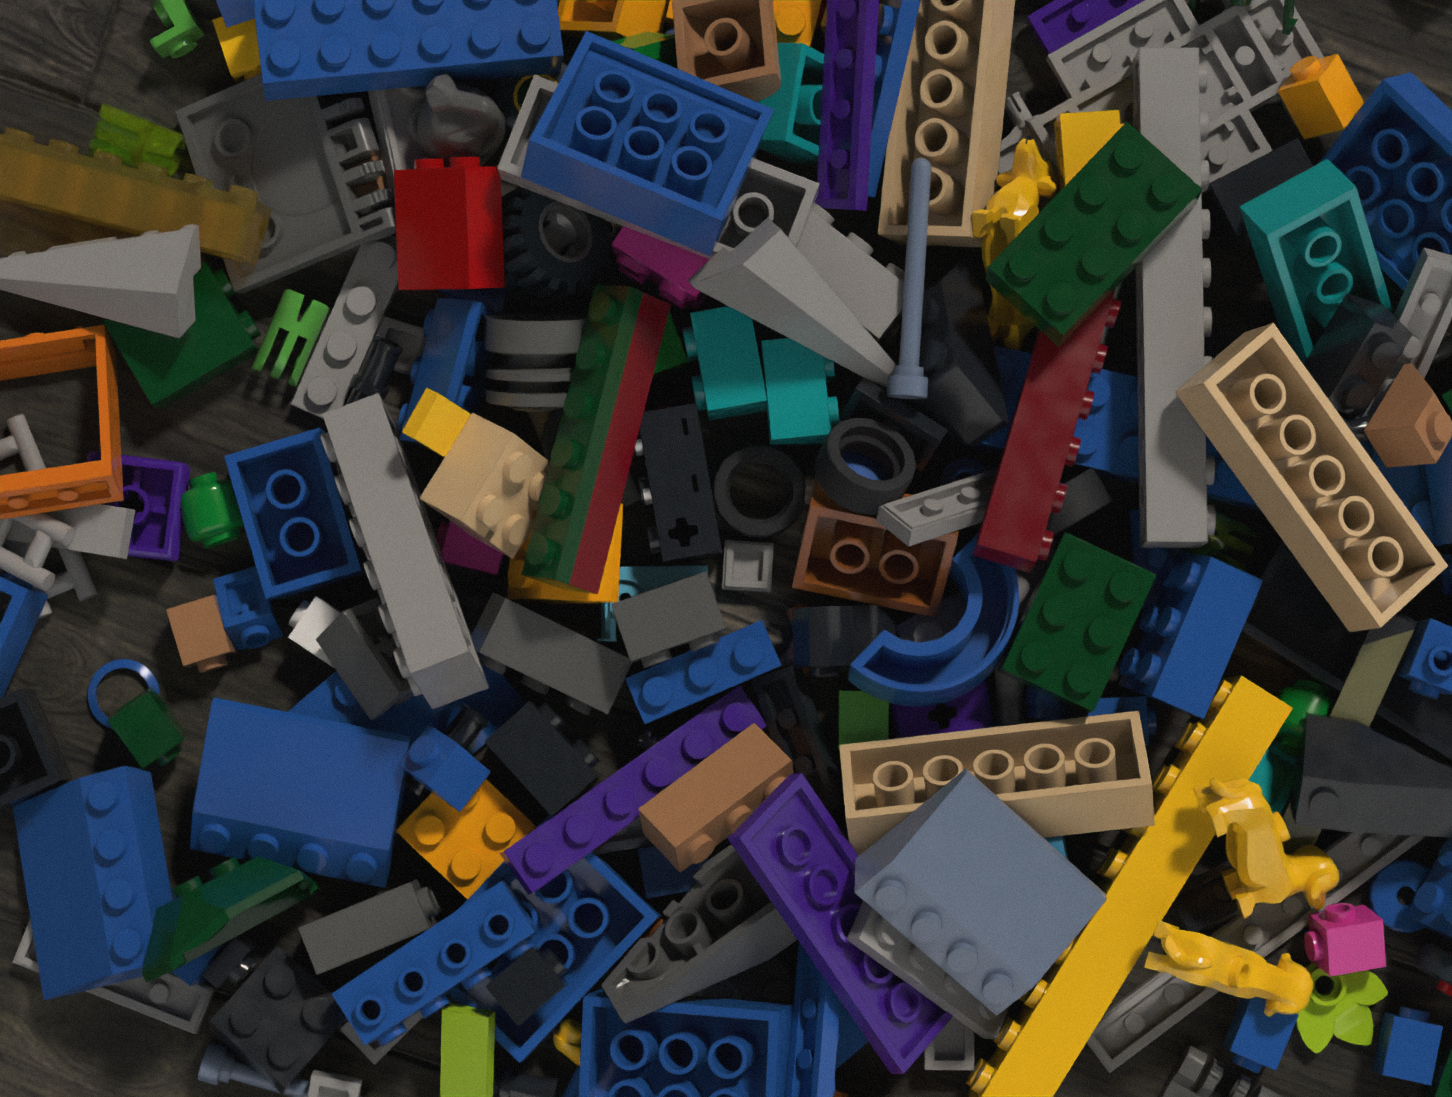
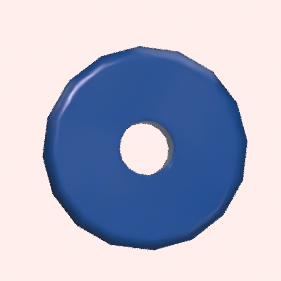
M1402 859L1391 862L1372 876L1368 883L1367 900L1370 910L1383 919V925L1393 931L1411 933L1425 928L1406 916L1431 868L1419 861ZM1404 886L1409 887L1413 893L1411 902L1406 905L1400 904L1397 900V892Z

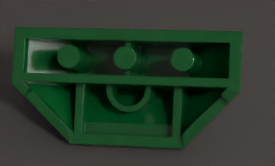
M235 856L209 869L208 871L212 879L203 884L199 876H196L171 889L175 899L163 904L156 910L142 970L146 983L178 969L321 891L317 882L300 870L259 856L241 865Z

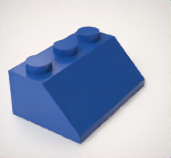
M438 298L435 310L430 309L427 313L423 327V335L427 338L422 357L418 356L415 359L411 370L410 381L414 385L409 404L405 403L401 408L397 427L398 431L401 432L400 441L412 447L432 451L402 433L426 388L441 394L470 414L475 413L479 416L484 399V389L487 387L489 380L484 377V369L493 365L496 354L484 349V317L497 313L482 302L466 299Z

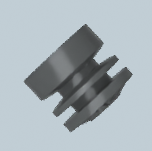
M512 313L485 316L484 349L493 353L507 355V364L485 368L484 377L507 381V385L485 388L484 401L488 404L502 405L517 411L547 412L564 408V401L569 389L566 381H571L575 366L567 364V355L577 354L587 317L554 313Z

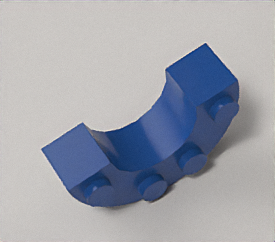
M977 533L952 559L949 577L960 590L965 608L964 615L957 627L940 639L922 643L901 640L884 629L851 663L848 680L875 698L904 706H929L945 703L973 690L993 672L1009 645L1019 608V585L1015 568L973 556Z

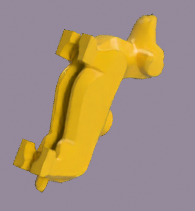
M1031 137L1022 139L1016 146L1012 169L997 176L996 181L1001 189L989 198L986 210L979 209L972 212L973 235L978 238L983 237L981 249L986 273L988 266L1039 214L1038 203L1044 197L1052 198L1057 193L1058 176L1054 172L1052 163L1041 157L1035 140ZM989 284L991 299L987 317L992 342L994 343L1002 337L1005 348L1019 351L1022 348L1023 340L1035 325Z
M1213 777L1209 781L1210 786H1197L1193 788L1199 808L1202 813L1207 812L1217 837L1226 834V855L1234 868L1223 871L1221 874L1227 892L1232 900H1237L1238 910L1244 919L1253 912L1256 903H1281L1286 898L1301 891L1308 904L1316 910H1320L1325 906L1326 892L1336 887L1339 882V872L1333 859L1325 851L1314 845L1302 846L1291 855L1284 853L1282 842L1290 839L1289 831L1279 812L1272 813L1260 785L1242 778L1221 782Z
M1158 921L1154 936L1161 939L1162 948L1167 955L1149 951L1145 968L1162 973L1167 972L1183 981L1205 986L1236 997L1246 999L1254 997L1266 999L1264 1014L1268 1017L1273 1016L1275 1013L1282 1015L1298 1014L1300 1010L1305 1009L1308 1005L1313 991L1311 974L1305 967L1292 961L1289 953L1281 954L1277 966L1267 963L1261 955L1201 933L1179 930L1177 926Z

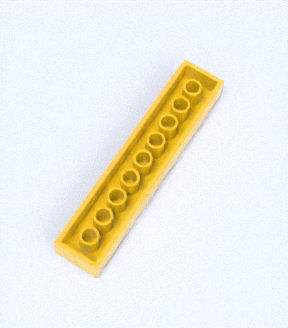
M1243 676L1227 677L1219 683L1205 718H1200L1195 724L1189 722L1174 746L1180 750L1176 759L1169 766L1163 764L1152 779L1155 825L1123 829L1128 836L1120 849L1115 850L1111 848L1105 855L1097 869V873L1102 876L1097 886L1106 894L1107 900L1038 983L1019 998L1024 1004L1015 1019L1009 1016L1005 1018L997 1039L992 1040L997 1044V1048L987 1062L981 1058L966 1081V1084L971 1089L967 1094L969 1097L1054 1096L1153 936L1158 921H1162L1216 834L1207 812L1202 813L1193 788L1197 786H1210L1209 781L1213 777L1221 782L1235 778L1249 780L1293 707Z

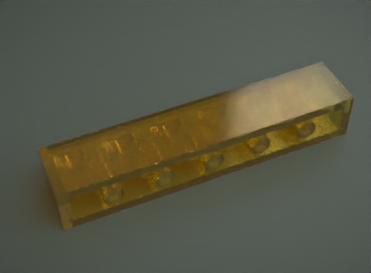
M7 127L4 135L0 134V200L141 236L146 231L158 230L159 233L180 230L185 225H199L200 252L256 266L272 213V209L258 200V192L237 185H230L229 192L212 188L213 181L189 173H185L183 180L167 177V169L146 162H140L138 169L122 165L123 158L99 150H95L93 157L77 154L79 147L56 139H50L48 146L34 143L35 136Z

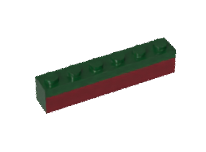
M595 284L521 575L564 590L598 594L671 304L631 286Z

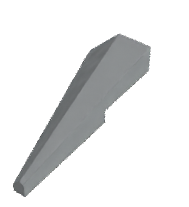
M770 219L764 220L730 253L723 247L688 279V282L695 289L887 389L888 376L893 375L894 366L897 365L786 234Z
M185 225L180 230L159 233L158 230L146 231L141 236L118 240L115 236L52 246L46 251L26 254L25 251L14 252L8 257L0 258V290L180 338L196 321L193 276L201 269L199 225Z

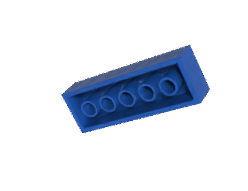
M253 0L265 101L428 86L434 77L443 73L450 74L454 83L561 72L563 48L557 0Z

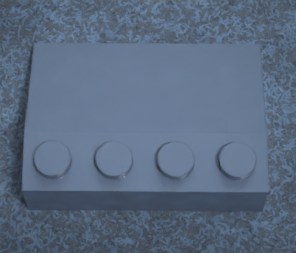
M964 769L855 859L854 893L996 1016L1038 983L1107 900L1106 894L967 769Z

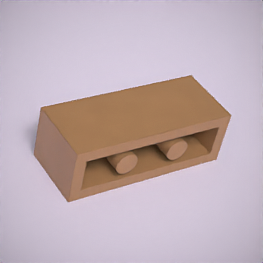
M753 723L638 808L643 834L681 873L691 864H698L707 859L715 846L733 834L789 774H794L792 760Z

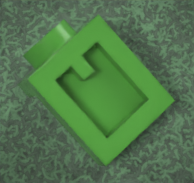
M155 0L152 2L164 26L168 28L174 24V27L150 40L154 50L162 58H166L169 55L172 58H178L192 51L197 46L196 40L202 38L205 34L187 1Z

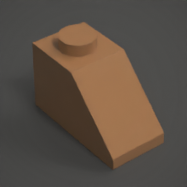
M1409 363L1402 366L1366 426L1364 433L1386 468L1437 463L1452 437V421L1434 391L1415 366Z

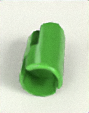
M286 289L283 292L251 369L261 372L267 356H269L273 347V342L279 328L287 330V333L269 376L279 380L297 337L301 336L305 338V342L294 363L287 383L297 387L329 313V307L312 299L301 320L298 322L297 318L304 295L291 289Z

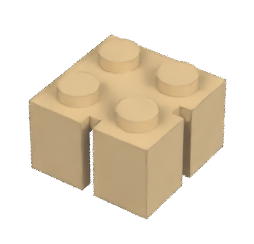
M472 413L419 499L448 518L473 538L513 559L522 543L528 538L534 525L535 519L532 518L535 510H538L539 499L543 491L550 462L514 433Z

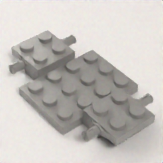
M1145 0L1047 55L1046 61L1067 95V101L1044 114L1032 117L1019 92L1012 94L1011 98L1009 96L1005 99V109L1016 127L1013 128L1006 138L1001 140L998 175L1012 169L1016 146L1022 139L1031 137L1035 140L1041 157L1052 163L1054 172L1058 176L1054 122L1060 113L1119 110L1120 124L1129 122L1133 126L1132 61L1139 47L1199 48V64H1206L1208 71L1206 93L1200 94V112H1207L1208 138L1206 142H1201V160H1207L1209 163L1210 183L1272 151L1251 112L1265 104L1281 101L1293 125L1296 126L1278 90L1291 74L1290 68L1296 62L1308 56L1314 55L1318 59L1324 56L1295 6L1293 19L1298 20L1290 35L1282 34L1285 0H1251V4L1243 7L1230 4L1229 0H1221L1226 7L1223 12L1201 25L1197 23L1185 0ZM1044 197L1038 203L1039 213L1054 197Z

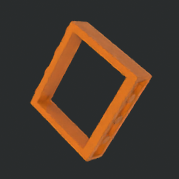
M105 325L85 328L78 326L72 330L46 334L31 333L25 337L0 341V381L97 366L101 460L0 475V520L124 501L116 350Z

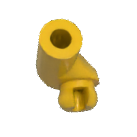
M565 1019L561 1022L560 1029L554 1031V1046L573 1063L580 1066L582 1023L574 1019Z

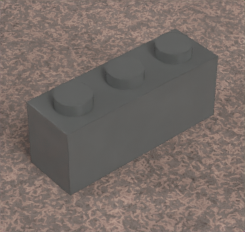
M493 592L471 636L476 651L481 653L479 656L481 665L504 675L507 667L513 668L523 673L519 683L544 695H547L550 687L565 693L566 696L562 703L588 716L593 707L606 714L609 713L633 663L629 658Z

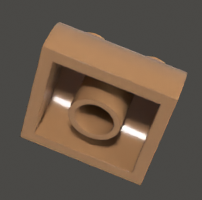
M773 0L672 1L677 66L679 70L756 102L766 99L778 91L781 86Z

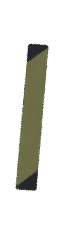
M1394 615L1381 628L1369 630L1330 716L1354 719L1370 726L1415 630V625L1412 622ZM1289 804L1283 820L1289 831L1290 839L1282 842L1284 853L1291 855L1302 846L1315 845L1322 828L1296 825Z

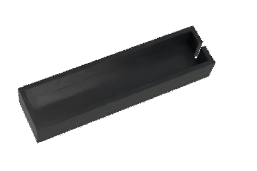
M1284 541L1273 543L1253 575L1263 580L1239 637L1306 679L1327 687L1333 693L1332 695L1338 698L1370 629L1349 632ZM1400 611L1395 614L1397 617L1412 622L1416 630L1418 622ZM1414 630L1373 720L1452 767V694L1440 693L1437 700L1428 698L1409 690L1411 681L1398 676L1415 633Z

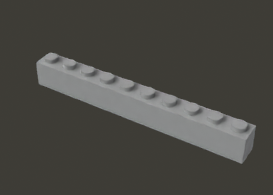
M1139 47L1132 61L1133 127L1198 184L1202 190H1207L1209 186V163L1207 160H1201V142L1207 141L1209 122L1207 112H1200V94L1206 93L1208 71L1206 64H1199V48ZM1202 193L1196 205L1135 268L1140 548H1200L1208 542V535H1214L1215 507L1214 505H1207V485H1213L1214 457L1213 455H1206L1207 435L1175 393L1177 389L1212 360L1211 356H1204V337H1210L1212 331V311L1210 307L1203 306V288H1209L1211 282L1210 258H1203L1202 239L1209 238L1210 212L1209 209H1202Z

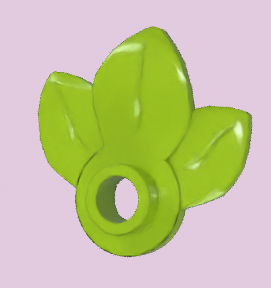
M1314 962L1309 964L1306 969L1311 974V979L1313 980V991L1308 1005L1305 1009L1300 1010L1296 1021L1298 1032L1305 1045L1314 1053H1319L1327 1046L1333 1035L1348 1043L1363 1046L1370 1045L1373 1037V1020L1368 1006L1376 1004L1388 995V991L1382 981L1369 970L1328 976ZM1320 976H1328L1331 980V988L1328 992L1319 994L1315 989V982Z

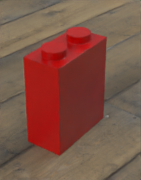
M480 157L449 158L450 167L444 168V159H414V169L394 170L398 290L505 287L501 177L497 170L498 166L480 167Z

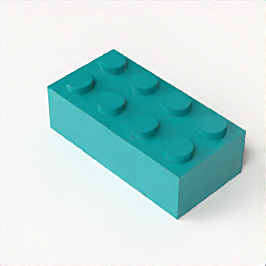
M1328 159L1239 206L1281 334L1303 365L1346 293L1383 304L1394 315L1357 188Z

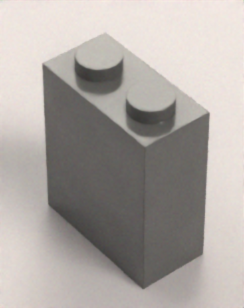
M418 878L312 921L298 929L316 975L430 929L439 923L436 915L442 912V907L432 884L424 887L421 878Z

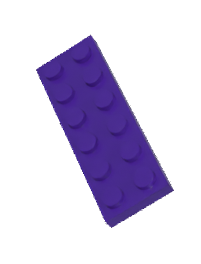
M802 773L789 774L735 830L728 840L891 1074H904L952 1019L953 1015L940 1008L914 987L847 940L863 902V899L854 893L855 859L858 855Z

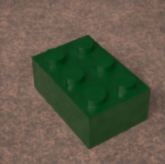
M1064 532L1058 537L996 671L1085 713L1094 712L1156 578V574Z

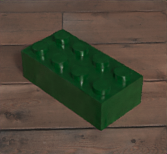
M1126 122L995 258L987 268L985 280L1052 342L1060 347L1196 205L1202 188L1129 122Z

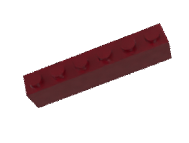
M1115 290L1060 347L1038 329L973 549V556L1029 573L1037 559L1046 561L1054 536V532L1046 530L1050 513H1060L1068 485L1059 483L1064 465L1073 467L1081 443V438L1073 436L1078 419L1087 420L1095 392L1086 390L1091 373L1100 374L1108 350V346L1100 344L1104 327L1113 329L1120 309L1121 300L1113 298Z

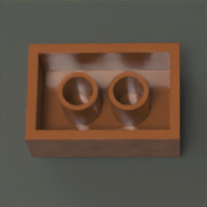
M815 475L797 555L792 588L937 618L959 530L908 547L876 521L877 514L856 513L837 504L826 495ZM905 493L902 498L911 496V494Z

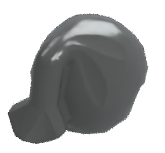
M448 73L434 77L426 87V98L417 119V139L423 150L432 157L444 159V163L448 167H450L449 158L480 157V166L489 161L497 153L504 139L506 128L503 113L494 100L481 90L465 83H454L451 75Z

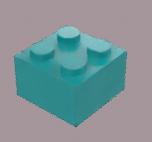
M777 43L781 86L770 97L758 101V103L774 109L758 149L791 164L818 165L824 54L803 43Z
M729 306L690 313L691 326L683 328V337L688 363L698 361L700 375L691 376L697 411L706 409L708 421L766 411L767 397L752 318Z
M790 338L763 340L761 342L760 355L767 397L766 416L769 445L776 448L823 444L829 431L839 423L837 396L828 397L826 383L833 382V377L835 376L834 361Z

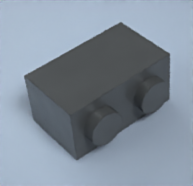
M706 572L611 604L630 661L641 660L644 668L672 659L670 649L688 643L691 652L719 643L717 633L726 630Z

